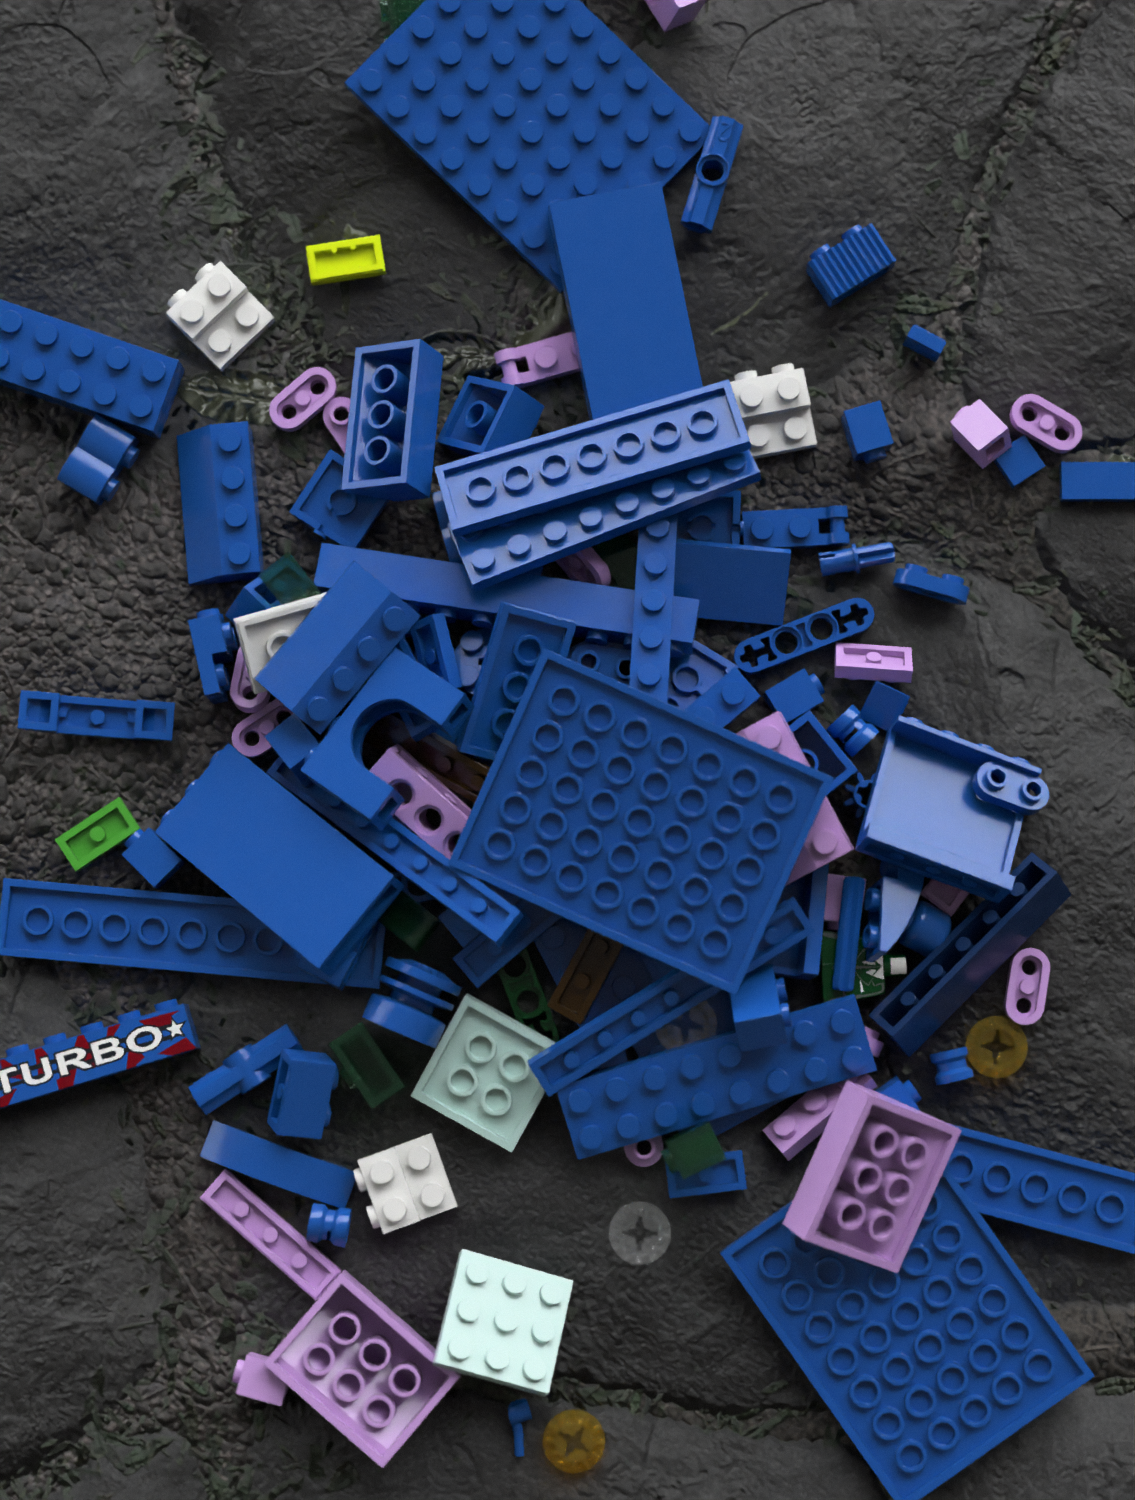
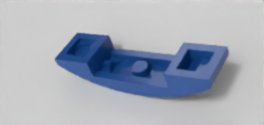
M21 690L17 728L85 737L172 741L175 703L60 695V693Z
M213 1120L200 1157L229 1169L338 1208H346L356 1181L353 1170L260 1138L217 1120Z

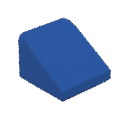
M875 681L860 711L863 721L872 723L874 726L887 732L899 715H902L910 696L879 681Z

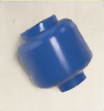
M920 900L898 941L910 950L927 957L953 931L951 930V916L940 908Z

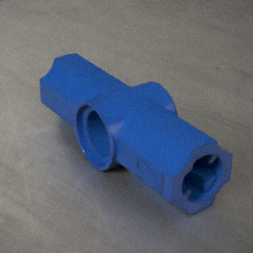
M726 116L712 117L680 221V225L685 226L691 231L701 234L712 233L744 125L735 119ZM712 168L718 170L722 177L717 181H709L704 178L702 172Z
M285 1024L253 1046L249 1044L222 1061V1066L206 1074L188 1088L198 1106L205 1115H208L240 1093L244 1095L272 1077L271 1073L278 1069L282 1048L302 1051L304 1049L289 1025Z

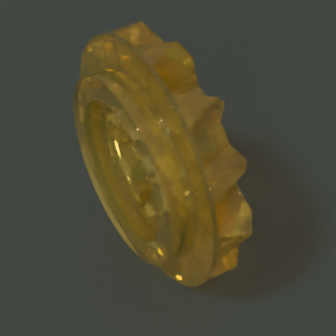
M991 1016L981 1019L970 1029L965 1043L968 1050V1061L979 1073L992 1078H1003L1015 1073L1023 1065L1028 1051L1027 1039L1021 1027L1011 1019L1002 1016ZM996 1030H998L1000 1043L1011 1046L1012 1050L999 1052L996 1064H994L992 1051L981 1048L980 1045L986 1044V1042H993Z
M577 1409L566 1410L554 1416L547 1424L543 1435V1447L546 1457L557 1469L575 1474L589 1471L601 1459L605 1448V1434L599 1421L590 1413ZM581 1427H583L581 1442L588 1449V1452L584 1449L575 1448L572 1453L569 1452L565 1456L567 1441L559 1433L562 1432L565 1435L573 1436L576 1431L579 1432Z

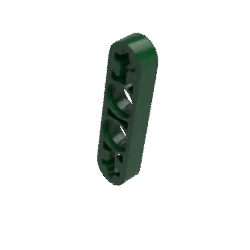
M525 948L518 954L523 957L526 963L523 974L517 977L509 976L504 971V967L498 973L516 1020L524 1024L523 1019L535 1018L545 1011L548 1019L540 1020L542 1029L544 1031L551 1030L553 1038L550 1039L557 1043L559 1041L557 1026L550 1008L547 1006V1000L528 950ZM526 990L537 993L540 1001L538 1008L531 1013L521 1011L517 1004L518 996ZM533 1023L528 1026L535 1031Z

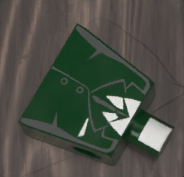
M823 932L819 966L820 1004L851 994L855 995L856 1000L885 994V978H906L907 965L905 954L883 955L874 962L866 961L867 948H864L862 944L863 936H859L854 988L849 992L834 990L832 988L838 933Z

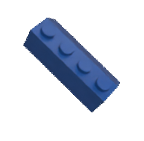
M414 339L356 348L341 490L345 493L397 502L430 498L444 356L423 340Z
M248 421L210 424L176 436L188 585L256 579L264 573L253 433Z
M354 560L254 679L321 735L421 615Z

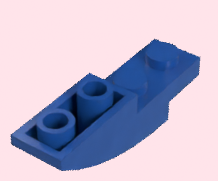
M881 860L880 874L883 877L867 889L864 898V908L868 911V925H866L862 937L863 947L867 948L866 961H876L887 953L899 939L916 908L925 876Z

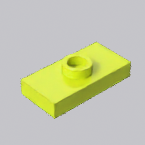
M380 235L305 246L312 286L386 275Z

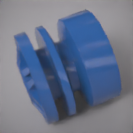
M388 956L384 965L400 971L397 980L380 974L378 979L392 989L390 997L372 993L362 1017L436 1049L446 1025L434 1017L432 1013L435 1008L453 1011L454 1005L440 1000L439 997L442 990L459 997L462 987L457 986L444 973L412 959H396Z

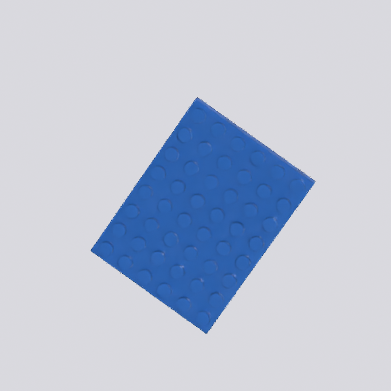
M425 0L344 82L345 87L560 294L563 292V286L548 217L549 203L661 182L663 190L703 149L710 127L704 119L580 0Z
M544 648L448 865L736 995L834 777Z
M947 1166L942 1173L898 1273L803 1240L783 1225L792 1201L720 1251L724 1260L893 1500H920L1094 1377L1090 1368Z

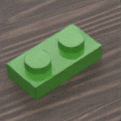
M118 797L56 838L55 841L74 870L79 872L129 839L141 827L122 798Z

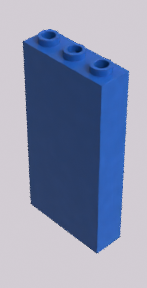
M661 182L550 202L548 217L589 420L703 387Z
M229 743L213 755L209 762V767L199 779L189 784L185 791V796L174 809L169 810L162 817L160 826L155 831L158 836L329 977H332L405 887L392 874Z

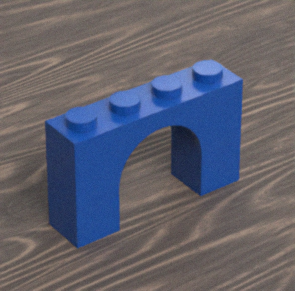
M394 647L376 668L366 684L362 685L354 694L350 705L344 713L331 722L328 734L318 747H314L309 751L300 771L315 785L382 831L405 799L395 788L366 769L362 758V746L369 729L386 715L396 712H410L419 715L450 737H453L475 706L465 693Z

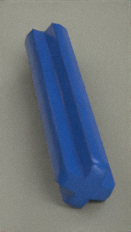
M847 876L843 880L832 988L837 991L849 992L854 988L865 880L861 877Z

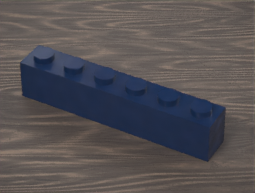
M1033 852L1010 873V875L1015 876L1013 889L1002 901L995 903L984 899L947 936L946 940L937 946L869 1014V1017L884 1036L906 1056L910 1057L1072 895L1058 872Z

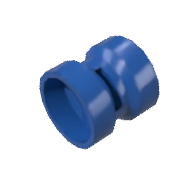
M851 705L826 729L833 739H839L844 744V751L851 758L879 733L872 723H865L863 721L861 712L854 705ZM856 728L858 731L851 737L850 733Z
M313 1203L306 1240L319 1243L322 1240H330L333 1246L346 1247L352 1209L340 1207L335 1211L328 1209L325 1204Z

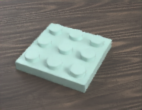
M467 993L410 1096L512 1153L545 1093V1090L528 1066L527 1061L556 1042Z
M462 1249L459 1252L432 1365L545 1397L549 1394L573 1280Z

